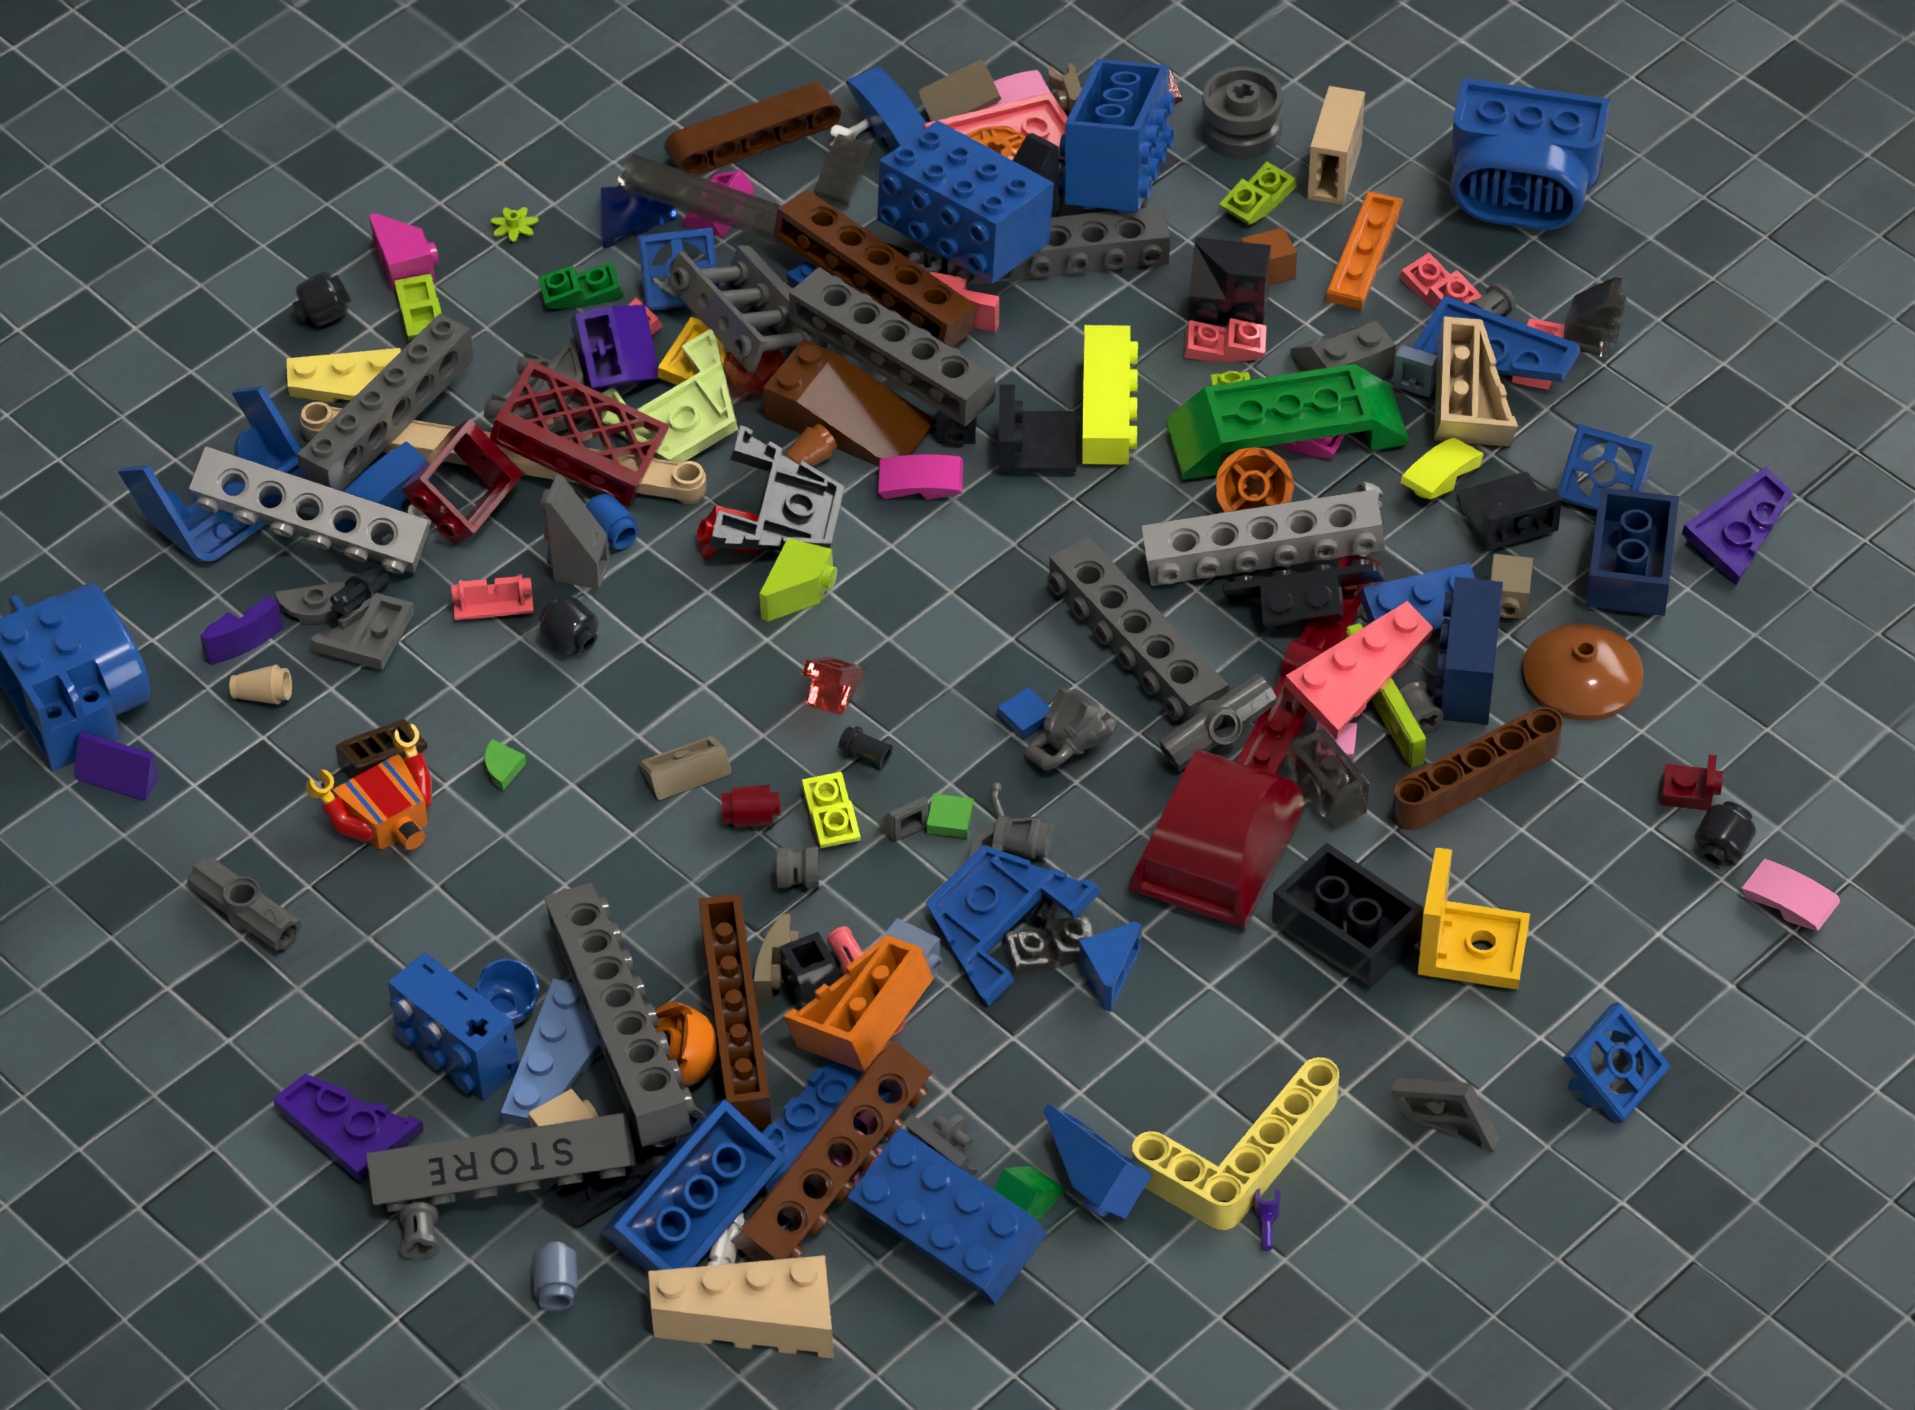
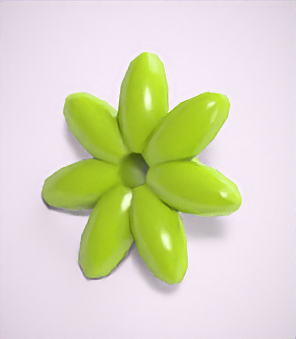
M505 207L503 208L504 218L496 217L490 221L493 225L499 227L494 231L495 237H503L508 234L510 241L514 243L517 241L519 233L527 237L533 236L534 233L530 227L536 225L539 219L537 217H526L528 213L527 207H523L518 211Z

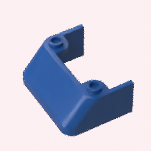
M264 386L241 388L233 391L231 394L251 425L236 438L234 444L235 455L300 477L297 453L301 451V448ZM149 465L124 467L118 471L148 522L196 561L206 562L218 559L266 525L257 521L255 525H248L232 517L233 513L221 509L217 513L209 512L196 506V502L186 508L175 493L164 491ZM233 482L225 488L224 492L227 495L236 496L243 492L245 486L242 483ZM274 494L268 495L262 500L261 505L266 508H275L281 503L282 498Z

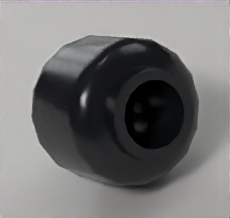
M321 272L296 287L298 300L293 302V306L303 323L310 319L314 326L322 328L347 314V303L351 302V298L338 275L332 277L327 272Z
M558 597L550 601L542 610L539 617L541 622L540 633L561 654L571 656L579 652L585 653L596 643L598 638L596 634L599 624L598 619L578 599L574 597Z
M1729 801L1724 802L1723 805L1711 806L1694 836L1697 845L1702 849L1701 855L1716 865H1722L1724 862L1734 863L1740 861L1756 834L1752 814L1743 806Z

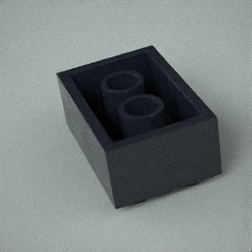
M1327 842L1273 892L1272 923L1368 989L1402 958L1422 936L1424 914L1422 906Z

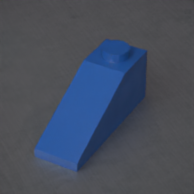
M1048 1103L1043 1111L1073 1188L1086 1197L1083 1204L1102 1217H1106L1108 1212H1111L1126 1219L1152 1177V1174L1074 1115Z

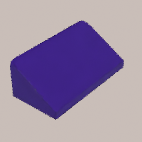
M81 732L78 736L74 767L75 779L139 800H146L159 781L154 754L86 732Z

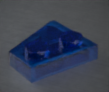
M674 183L601 187L603 248L615 246V238L632 232L636 237L648 232L652 227L662 226L676 220Z

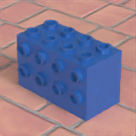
M1105 59L1096 60L1065 123V134H1062L1060 140V156L1065 157V167L1062 168L1060 174V189L1065 190V204L1077 205L1081 209H1094L1098 207L1113 209L1119 213L1139 211L1144 198L1150 197L1152 181H1157L1159 165L1165 164L1167 148H1172L1174 141V127L1169 126V115L1173 114L1175 95L1174 93H1169V65Z
M937 120L879 160L877 220L993 284L1050 243L1054 183Z

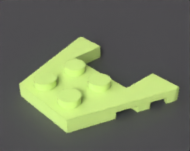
M712 329L682 345L686 357L698 373L637 409L670 425L655 455L656 459L678 463L687 461L738 430L718 343ZM614 387L602 393L626 404ZM607 411L606 416L601 421L604 426L620 423L618 416L610 411ZM644 427L632 429L638 443L654 440L657 434ZM625 432L617 433L618 435L628 440Z

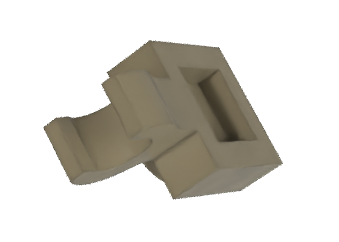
M1072 63L1067 64V74L1065 75L1057 74L1053 66L1048 68V83L1052 88L1059 90L1057 91V102L1063 111L1066 112L1067 117H1069L1082 90L1075 66Z

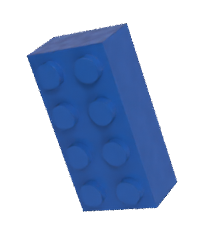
M900 1127L848 1196L863 1215L994 1304H997L1047 1235L1035 1217Z

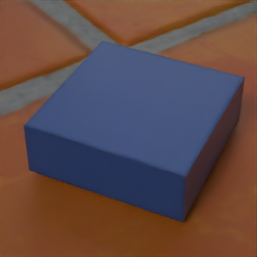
M1028 687L997 707V716L1021 739H1025L1044 727V716L1049 712L1050 707Z

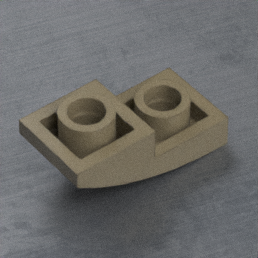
M782 914L776 920L761 946L754 976L756 1006H772L773 989H781L780 946L800 939L799 930H791V914Z

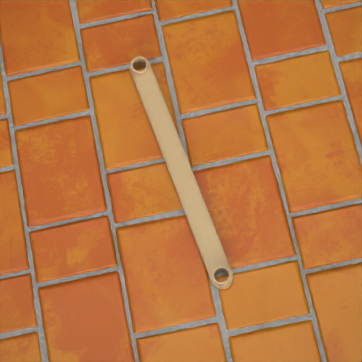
M324 402L307 404L302 409L300 418L301 429L306 440L310 442L342 409L330 407ZM413 420L382 452L389 453L407 441L427 459L450 430L455 427ZM483 431L488 437H490L491 432ZM497 445L524 473L523 475L555 479L556 474H558ZM587 448L595 453L603 452V450ZM454 450L443 461L467 465ZM634 455L618 457L621 465L637 472L639 463ZM653 459L636 493L677 499L680 503L692 505L700 502L705 496L707 488L706 474L702 466L693 461L678 463ZM563 476L567 482L577 483Z

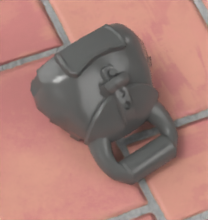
M1058 689L1049 712L1044 716L1045 731L1028 745L1025 757L1041 769L1050 771L1064 763L1073 754H1084L1086 749L1096 747L1108 740L1116 729V720L1100 704L1077 689ZM1050 744L1059 752L1052 757L1040 748Z

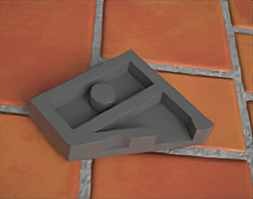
M376 593L371 599L364 601L357 610L350 611L339 618V626L325 636H322L320 633L314 635L311 639L312 651L383 670L414 615L413 603Z
M1397 1078L1391 1088V1092L1406 1120L1424 1127H1432L1440 1133L1457 1139L1460 1131L1480 1138L1481 1149L1494 1152L1500 1138L1471 1083L1422 1078Z

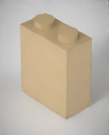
M1333 86L1328 87L1310 146L1308 200L1344 206L1362 146L1365 92Z

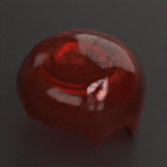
M779 350L765 351L762 353L756 371L748 372L729 351L725 354L723 369L725 376L735 388L746 393L760 394L764 392L763 387L785 362V358Z

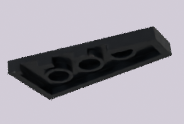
M696 1109L695 1112L689 1114L691 1127L702 1116V1113ZM630 1119L636 1165L625 1167V1176L600 1179L599 1171L583 1173V1182L557 1186L556 1182L543 1195L544 1205L578 1227L636 1191L685 1134L642 1147Z

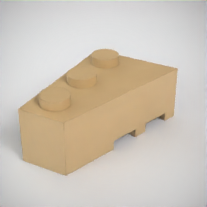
M1445 316L1443 318L1437 337L1434 440L1446 441L1455 437L1464 443L1511 447L1518 425L1515 416L1511 414L1506 399L1507 392L1504 384H1501L1495 366L1496 359L1483 320Z

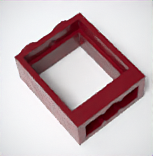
M469 418L450 430L403 486L401 491L410 499L411 504L416 509L422 511L437 526L441 535L450 539L456 545L475 534L524 473ZM452 450L490 487L466 517L428 481L429 477Z

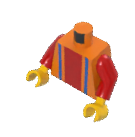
M413 724L408 726L413 738L409 743L403 742L399 738L397 729L394 732L393 744L396 748L405 752V758L402 759L398 753L332 789L334 778L327 770H320L318 773V777L323 782L325 789L318 788L311 778L306 782L307 794L315 799L321 798L323 801L321 807L341 835L362 842L368 841L376 849H385L400 841L407 850H414L424 842L426 835L421 828L425 827L428 823L426 809L432 804V778L422 752L418 753L415 747L419 739V731Z

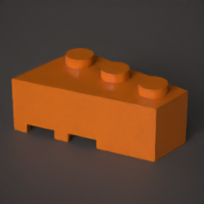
M889 935L884 936L846 966L848 973L830 987L823 984L815 991L817 997L801 1010L797 1011L793 1008L783 1016L798 1048L862 1072L867 1069L878 1053L884 1048L934 979L921 947Z

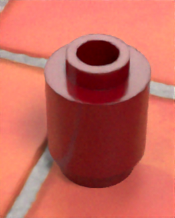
M770 784L731 787V792H721L724 825L734 824V828L774 825L773 817L781 816L779 792H771Z

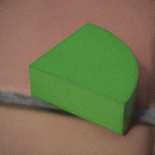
M494 739L489 742L485 752L486 769L492 783L504 791L526 765V756Z

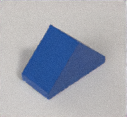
M1131 922L1080 940L1079 966L1103 1010L1112 1012L1141 950L1142 924Z

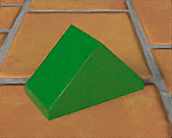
M1032 1165L1003 1169L993 1189L1035 1217L1037 1221L1065 1193V1187Z

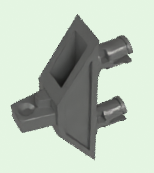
M573 336L559 354L551 360L543 356L531 354L528 351H524V357H519L517 364V373L519 375H522L528 362L532 360L583 384V374ZM534 375L531 376L538 379L531 388L533 394L550 390L546 381ZM491 393V399L487 398L484 405L485 417L496 418L500 409H503L508 398ZM574 394L563 396L568 410L585 406L582 398ZM555 399L537 402L543 416L560 412ZM529 404L514 407L511 412L525 420L535 418ZM607 411L598 413L601 421L606 416ZM589 415L574 418L579 420L592 421ZM564 421L547 425L553 433L567 429Z

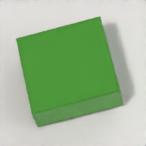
M934 793L927 821V834L967 839L974 810V798Z

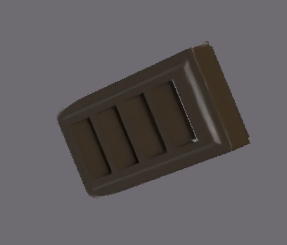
M402 719L339 743L335 746L338 763L351 778H354L398 753L402 759L405 758L404 751L396 747L389 749L386 744L388 742L393 744V735L396 729L399 736L404 734L411 742L413 738L409 732V723ZM419 735V739L415 744L418 753L428 748L427 742ZM378 749L380 753L375 754L373 751Z

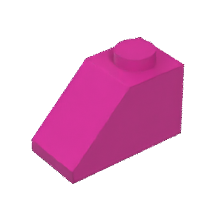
M377 213L369 215L372 241L392 291H396L394 280L431 274L433 281H435L434 265L439 264L438 253L434 242L427 243L422 229Z

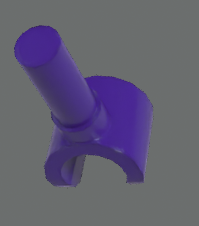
M1257 1189L1255 1192L1254 1214L1261 1220V1248L1264 1251L1272 1250L1274 1219L1280 1214L1281 1195L1277 1189H1275V1199L1268 1202L1261 1200L1260 1189Z

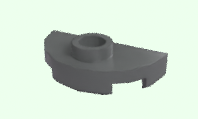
M346 581L276 591V602H278L279 609L283 614L298 618L300 623L321 624L338 617V612L334 613L331 610L333 604L330 601V597L343 588Z

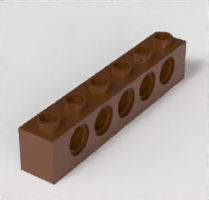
M808 189L777 209L773 237L816 267L839 277L847 285L869 295L875 302L890 311L897 312L902 318L920 329H925L933 337L952 347L971 334L977 305Z
M740 894L700 898L701 931L714 1025L717 1034L724 1097L756 1129L767 1128L769 1124H772L770 1095Z
M892 1040L878 1053L730 1241L755 1262L798 1258L804 1250L799 1245L800 1241L807 1232L814 1236L826 1223L830 1216L824 1212L832 1201L839 1204L855 1185L849 1180L857 1169L864 1172L876 1159L880 1152L874 1147L882 1137L889 1140L898 1128L901 1127L904 1120L899 1115L907 1105L912 1109L915 1108L926 1095L929 1089L923 1084L933 1072L895 1040ZM878 1087L890 1092L893 1099L892 1104L886 1103L880 1098ZM853 1119H859L865 1123L868 1135H862L855 1130ZM828 1150L835 1151L841 1156L843 1167H837L830 1162ZM803 1182L810 1183L816 1188L818 1199H811L804 1193ZM778 1214L785 1215L791 1220L793 1225L792 1232L785 1231L779 1226L777 1221Z

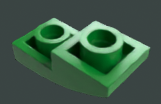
M613 261L577 274L574 266L570 265L538 277L547 308H579L624 297Z

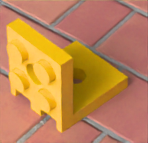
M1435 848L1423 914L1418 974L1518 990L1530 913L1447 901L1452 850ZM1478 940H1485L1490 942L1493 947L1488 950H1479L1472 943Z

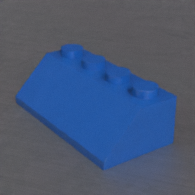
M726 1099L709 1106L691 1127L692 1132L686 1133L600 1232L632 1263L646 1271L694 1267L787 1159L776 1146Z

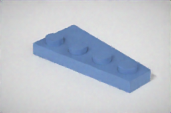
M557 979L552 980L501 1111L502 1122L530 1128L528 1113L571 1089L572 1084L580 1073L585 1074L593 1063V1056L600 1045L574 983Z

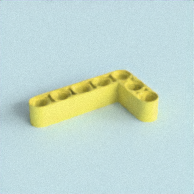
M1326 1058L1308 1060L1219 1166L1161 1133L1145 1132L1140 1134L1133 1142L1132 1160L1152 1174L1145 1188L1212 1228L1227 1230L1235 1227L1254 1205L1256 1190L1260 1189L1261 1197L1335 1107L1338 1099L1339 1069L1334 1062Z

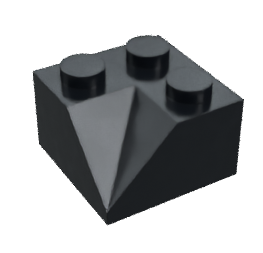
M1196 237L1189 291L1188 322L1191 320L1210 325L1227 326L1229 319L1232 318L1264 325L1269 299L1271 245Z

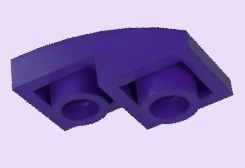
M266 596L257 605L250 607L240 619L227 612L218 621L211 623L204 633L200 635L205 662L213 665L238 657L260 646L280 632L283 626L278 602Z

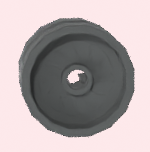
M1231 67L1215 73L1205 83L1202 93L1203 115L1201 132L1204 142L1213 151L1229 158H1256L1270 152L1279 142L1282 131L1283 92L1280 83L1271 74L1253 67Z

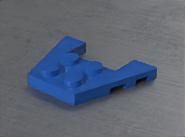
M982 845L926 901V904L982 1001L989 1007L1014 981L1011 972L987 954L991 948L1043 896H1046L1075 919L1100 894L1098 886L1092 881L1084 879L1082 882L1067 877L1065 872L1053 868L1049 871L1031 865L1029 860Z

